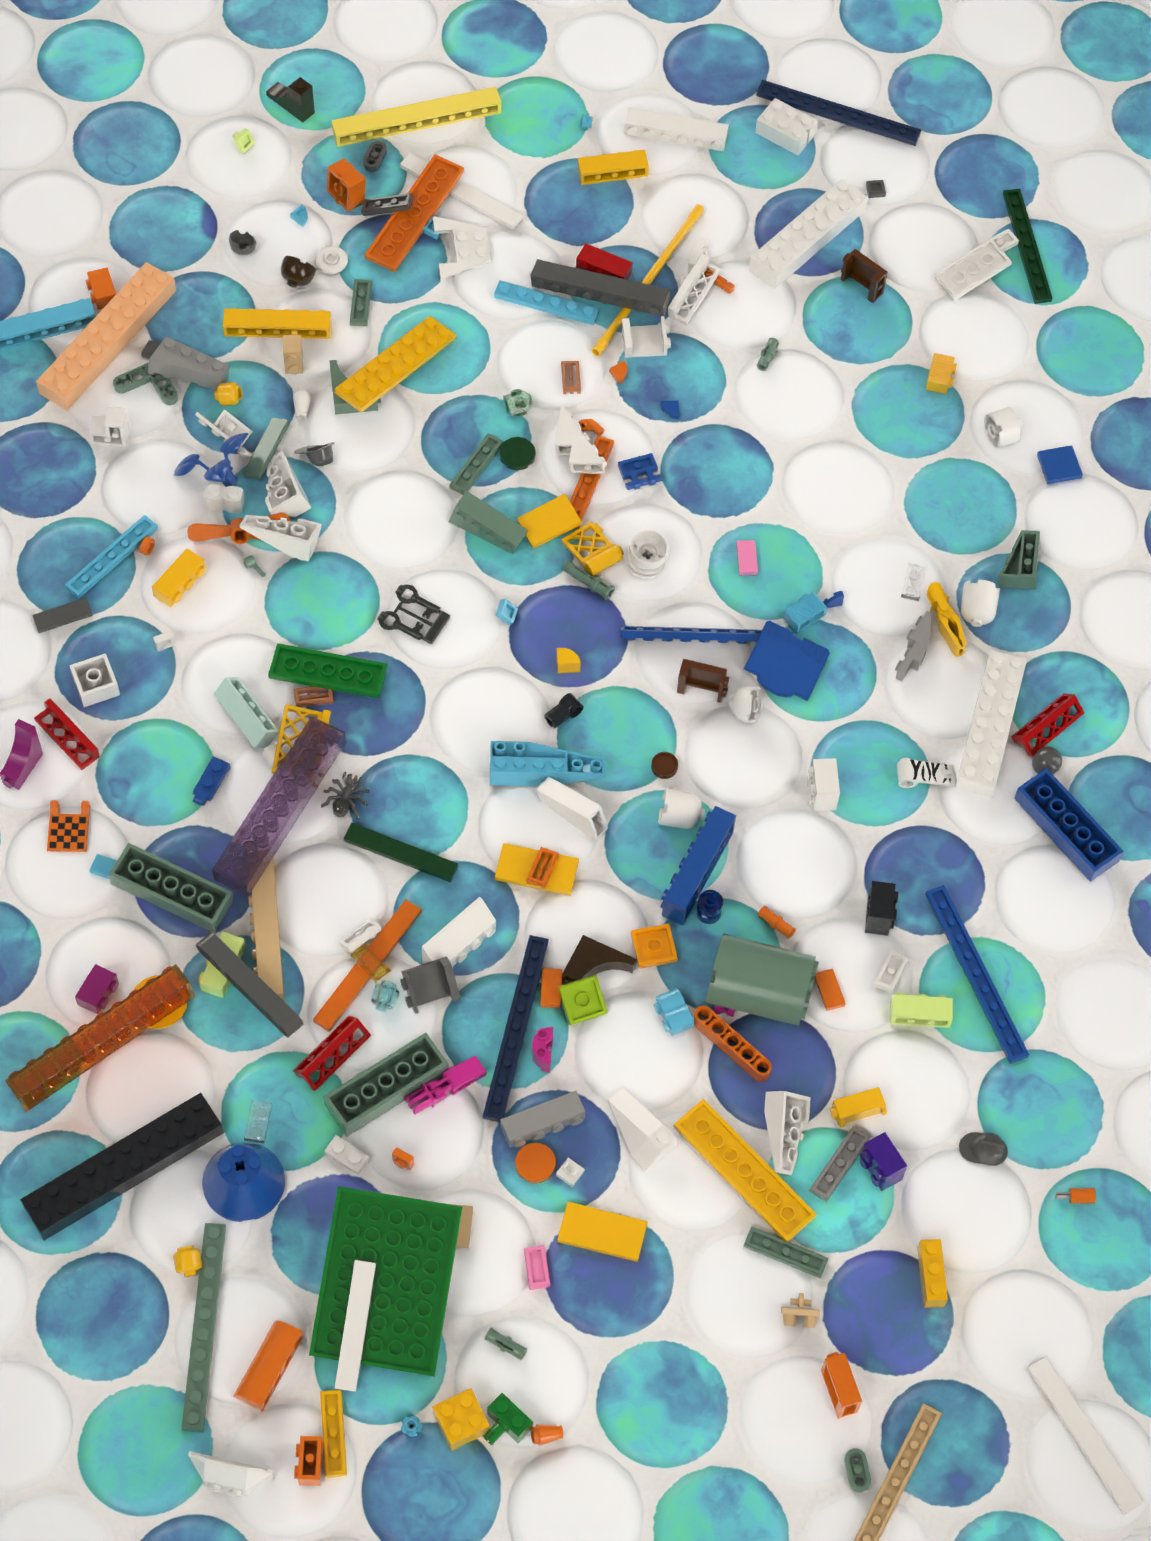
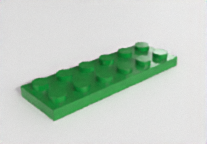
M277 643L268 678L379 699L388 663Z

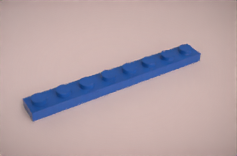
M621 626L620 634L621 638L629 641L635 640V638H643L644 641L662 639V641L670 642L673 639H680L682 642L699 640V642L708 643L710 640H718L717 642L719 643L736 641L739 644H746L747 641H755L756 643L762 630Z

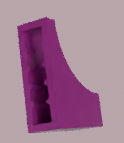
M20 719L15 723V738L10 755L0 772L2 783L8 788L18 790L43 755L35 726Z

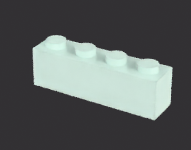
M239 677L224 678L214 692L219 703L223 705L229 716L235 721L240 731L244 733L254 748L269 746L279 733V730Z

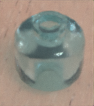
M383 980L375 985L371 1002L376 1005L375 1008L377 1010L386 1012L387 1009L395 1008L399 997V990L396 988V984Z

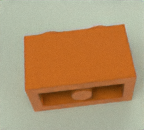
M108 267L87 272L88 279L85 280L87 289L92 290V293H90L92 304L96 303L98 310L103 309L116 295Z

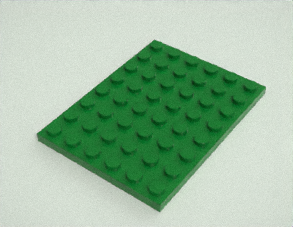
M338 1186L309 1356L339 1361L355 1260L376 1263L361 1364L434 1377L463 1206Z

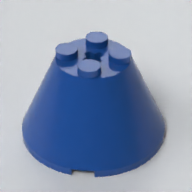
M249 1142L235 1143L221 1149L210 1159L203 1173L202 1188L208 1205L221 1217L235 1222L257 1220L271 1212L279 1203L285 1188V1175L279 1159L266 1147Z

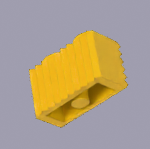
M934 353L926 390L946 394L947 389L952 388L954 378L950 376L955 374L956 371L955 357Z

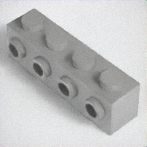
M573 1091L501 1119V1129L509 1148L514 1146L521 1147L529 1140H539L550 1132L557 1133L568 1125L572 1124V1126L582 1123L585 1119L586 1111L577 1091Z

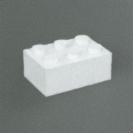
M774 98L758 117L755 133L799 155L806 147V144L816 135L818 120Z

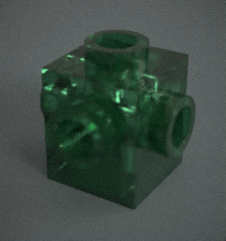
M515 389L511 391V394L503 396L506 411L509 415L522 416L531 410L532 398L526 391Z

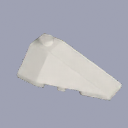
M281 451L274 455L267 466L268 484H266V490L268 494L265 502L271 515L282 512L290 517H297L309 510L311 505L285 453Z
M770 1091L765 1094L764 1113L775 1173L792 1175L798 1157L797 1146L799 1141L803 1140L804 1134L802 1130L804 1124H807L809 1120L811 1097L787 1091Z

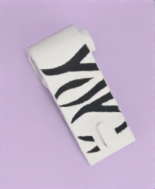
M902 758L896 764L898 785L901 788H912L918 783L955 786L953 765L911 760L910 758Z

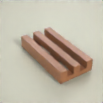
M561 361L563 394H567V392H570V394H574V392L581 394L579 361ZM572 365H575L577 387H573ZM565 366H568L570 387H566Z
M315 686L294 689L296 707L334 703L331 689ZM328 691V693H320V694L312 693V692ZM311 693L310 695L298 696V694Z

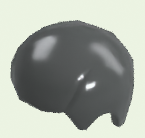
M235 230L229 235V244L235 254L247 255L255 250L257 245L255 237L248 232L241 234L239 230Z
M1042 747L1032 758V767L1036 773H1040L1047 768L1054 775L1062 766V756L1053 747Z

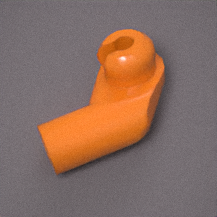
M583 419L578 422L581 431H594L598 436H601L605 431L593 419Z

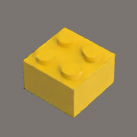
M472 1388L432 1406L435 1419L451 1451L482 1437L490 1429V1425Z

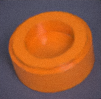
M146 536L140 545V553L146 556L149 555L154 548L155 540Z

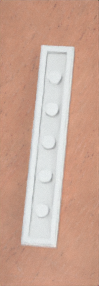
M355 1260L335 1389L355 1392L357 1390L376 1263L360 1260Z

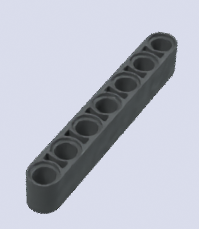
M213 932L207 934L196 944L198 951L284 1036L289 1038L304 1025L302 1019Z

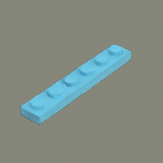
M499 280L494 292V298L590 325L595 324L599 314L598 307Z
M144 515L65 584L66 589L80 599L138 548L146 536L150 537L158 530V525Z

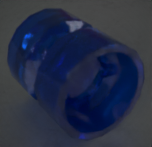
M705 890L699 895L696 914L701 922L713 924L719 921L723 907V898L719 892Z

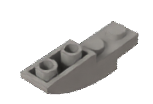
M926 611L923 617L920 616L915 624L917 627L915 630L911 629L907 635L908 644L904 654L905 659L903 661L900 660L895 668L897 671L896 679L901 682L911 668L918 672L925 658L931 635V615L928 611Z

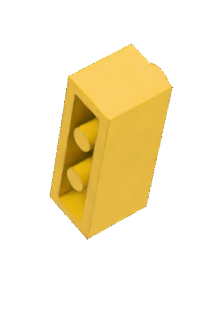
M186 548L153 584V596L169 607L178 603L185 591L190 590L195 580L205 573L204 559Z
M941 1239L920 1240L917 1252L924 1308L945 1307L948 1295Z

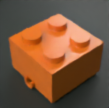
M345 158L330 165L327 173V192L336 199V204H341L348 212L363 204L366 185L364 175L359 173Z

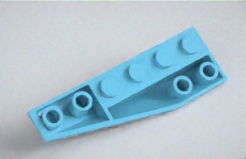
M491 741L490 785L539 786L548 777L561 784L606 777V759L532 742Z

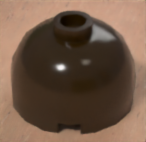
M285 256L281 264V275L287 281V285L293 288L308 285L313 280L317 269L308 262L305 264L300 262L301 259Z

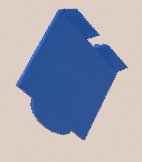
M767 621L744 670L756 675L758 683L772 694L781 697L796 695L808 701L829 657V650L806 638L800 640L793 636L794 632L772 621Z

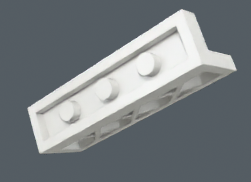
M701 254L668 306V317L685 325L689 323L721 272V268L709 263L708 256ZM707 268L714 271L712 276L705 277L704 272ZM704 282L705 288L697 291L696 285ZM696 296L697 301L688 304L687 299ZM687 309L688 315L686 318L678 315L680 311Z

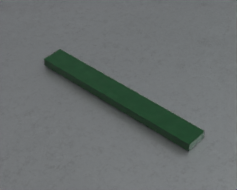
M1003 190V197L1013 232L1019 240L1018 249L1034 304L1052 302L1051 291L1021 190Z

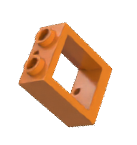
M831 1353L826 1356L827 1358L823 1362L821 1373L837 1418H842L858 1413L862 1399L846 1354Z

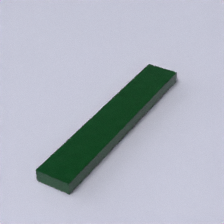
M352 822L343 838L344 842L450 883L458 868V863Z

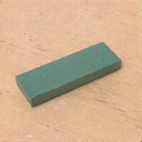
M354 279L350 326H368L372 280Z

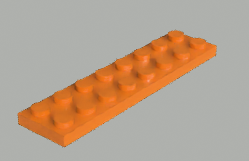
M434 154L408 191L414 197L411 209L392 214L364 254L365 259L395 273L423 233V228L431 217H434L465 172L464 167Z

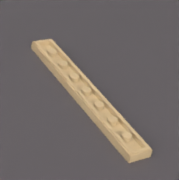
M924 1403L922 1404L854 1541H879L942 1415L941 1412Z

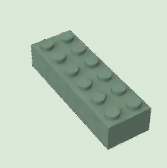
M130 843L127 844L109 873L111 885L214 934L234 902L232 891Z
M424 1033L323 1096L324 1104L343 1133L348 1137L405 1101L404 1098L422 1088L423 1083L427 1084L434 1079L438 1080L443 1077L442 1074L449 1069V1065L428 1034Z

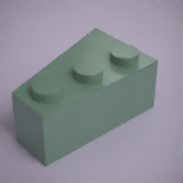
M1021 530L1009 558L1006 559L1005 565L998 575L999 588L1036 590L1040 531Z

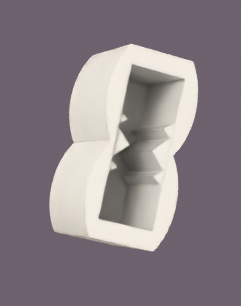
M209 484L206 486L204 497L207 509L211 511L225 510L229 513L243 512L245 500L242 488L237 486L224 487L219 484Z

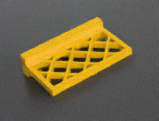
M285 704L271 774L308 781V785L316 786L331 711L323 710V712ZM287 712H295L299 718L291 721L287 716ZM308 716L317 717V722L309 725L305 718ZM302 721L307 728L299 732L294 724ZM291 727L295 735L288 738L284 730ZM310 731L314 738L306 742L302 734ZM298 737L303 745L295 748L291 741ZM287 743L292 751L285 755L280 748ZM306 747L310 752V756L303 759L299 751ZM293 754L300 760V762L294 765L288 760V757ZM283 760L289 767L286 770L276 769L277 764ZM303 764L307 774H299L295 768Z

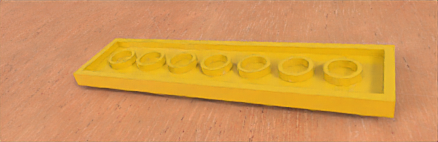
M429 316L338 385L334 393L359 412H363L456 340V334Z
M704 1099L674 1123L673 1127L783 1240L789 1242L816 1218L817 1214Z

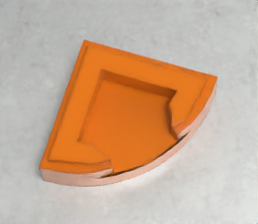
M625 361L609 369V372L619 384L625 380L627 375V364Z

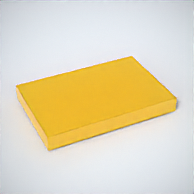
M566 494L517 518L519 525L528 530L526 537L533 549L582 525Z

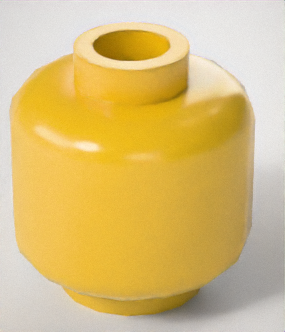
M235 382L220 383L217 390L214 391L215 400L222 406L237 405L239 400L242 399V389Z
M194 1245L177 1248V1252L173 1255L176 1272L184 1274V1277L197 1275L196 1271L202 1268L200 1250L194 1248Z

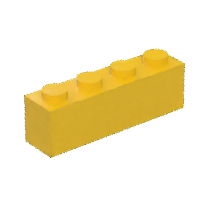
M634 150L578 158L577 170L581 185L648 177L649 164L645 150Z

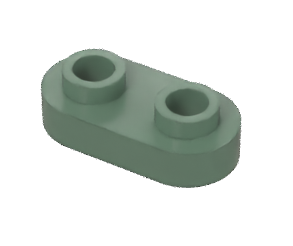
M858 1448L850 1449L844 1458L849 1486L854 1492L863 1493L868 1490L871 1484L867 1458L862 1450ZM856 1458L858 1459L859 1463L853 1464L851 1462V1459ZM861 1479L863 1485H857L856 1480Z

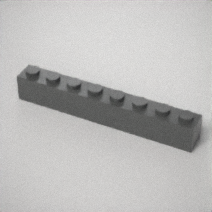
M537 259L530 274L531 285L538 289H546L652 315L665 316L671 301L670 289Z

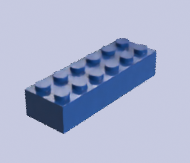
M1047 768L1018 787L1014 799L1090 882L1120 861L1124 851Z
M717 806L714 807L712 812L709 811L707 813L704 827L700 826L696 837H698L696 842H691L687 851L689 853L687 858L683 857L679 865L680 871L678 874L674 873L670 884H672L670 889H665L661 898L663 900L660 906L662 908V916L682 926L734 833L736 815Z

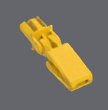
M933 582L929 585L926 593L931 605L930 611L935 610L939 631L954 656H962L965 653L967 644L960 619L948 604L950 596H946L940 583Z

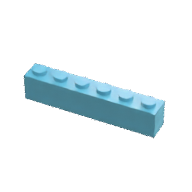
M90 298L80 299L68 304L0 321V350L86 328L96 317Z

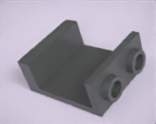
M447 956L401 971L403 979H400L403 991L406 990L408 995L405 997L408 1008H412L415 1014L419 1013L417 1006L450 996L453 1001L461 999L453 968Z

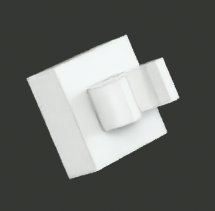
M567 1158L557 1171L556 1176L573 1188L585 1172V1169L570 1158Z

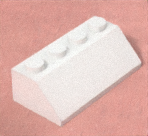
M481 897L477 898L422 946L423 964L447 956L453 968L457 962L461 963L464 961L471 950H476L486 937L489 938L495 933L496 920Z

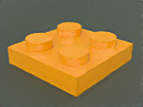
M670 924L631 930L630 934L639 969L678 962Z

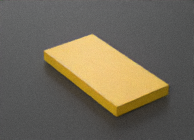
M503 843L495 873L496 881L571 896L579 858L559 854L544 889L540 885L535 886L532 882H526L539 850ZM543 853L533 878L537 877L546 853ZM552 855L550 856L548 863L545 867V870L541 876L540 880L542 881L553 858Z
M567 1201L557 1242L638 1262L648 1221Z

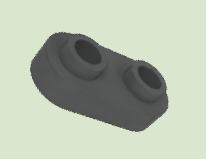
M375 141L370 144L363 158V166L367 171H376L380 168L387 154L385 143Z

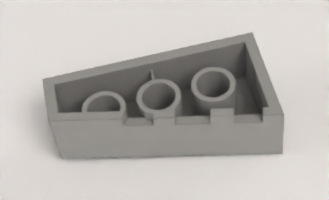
M166 336L149 359L148 374L154 375L157 373L163 375L164 378L170 379L174 377L181 379V382L184 383L194 382L197 383V386L217 390L220 383L228 381L230 365Z

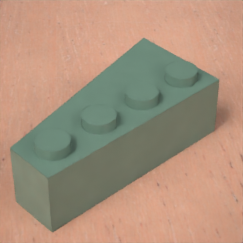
M467 490L455 506L448 521L511 554L515 553L528 530Z

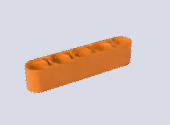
M699 1006L696 1008L694 1026L758 1082L767 1081L771 1073V1062L709 1007ZM703 1015L706 1016L708 1019L701 1020L698 1017ZM718 1028V1029H720L722 1032H721V1033H715V1032L713 1031V1029ZM732 1041L735 1042L737 1045L730 1046L728 1045V1042ZM747 1054L750 1055L752 1058L747 1060L744 1059L742 1056ZM764 1068L767 1072L761 1073L757 1069Z

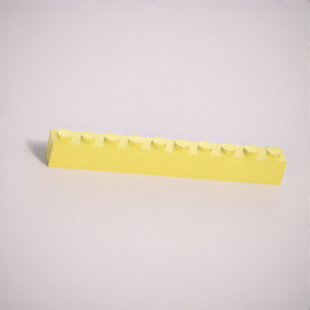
M496 87L485 88L331 120L332 132L336 145L339 147L500 114L501 100Z

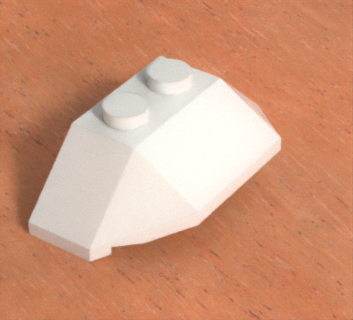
M189 1451L188 1454L202 1482L208 1487V1490L213 1492L225 1490L229 1491L228 1494L236 1497H241V1494L249 1495L273 1480L275 1476L273 1469Z

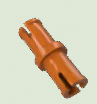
M763 906L758 912L759 917L768 922L772 929H777L785 935L786 938H791L795 933V928L785 922L781 915L777 916L766 906Z

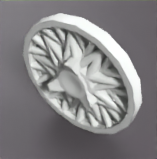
M336 246L322 248L315 257L318 269L327 274L339 273L348 264L346 252Z

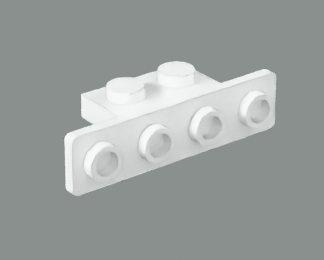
M226 410L221 413L215 423H212L205 416L196 412L195 415L200 418L198 422L206 428L209 425L212 428L211 432L219 438L220 436L225 438L224 442L234 435L248 433L249 435L240 445L237 453L244 458L246 456L251 458L253 454L243 447V444L253 432L251 429Z

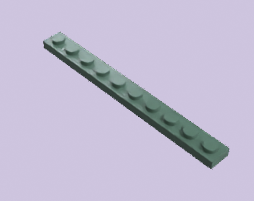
M205 1223L201 1253L202 1268L199 1270L182 1431L204 1432L226 1224Z

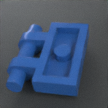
M652 453L618 462V468L623 480L631 479V482L625 483L627 490H637L641 486H652L656 482L662 481L660 474L653 475V472L658 471V466ZM646 475L647 477L639 480L637 478L638 476Z

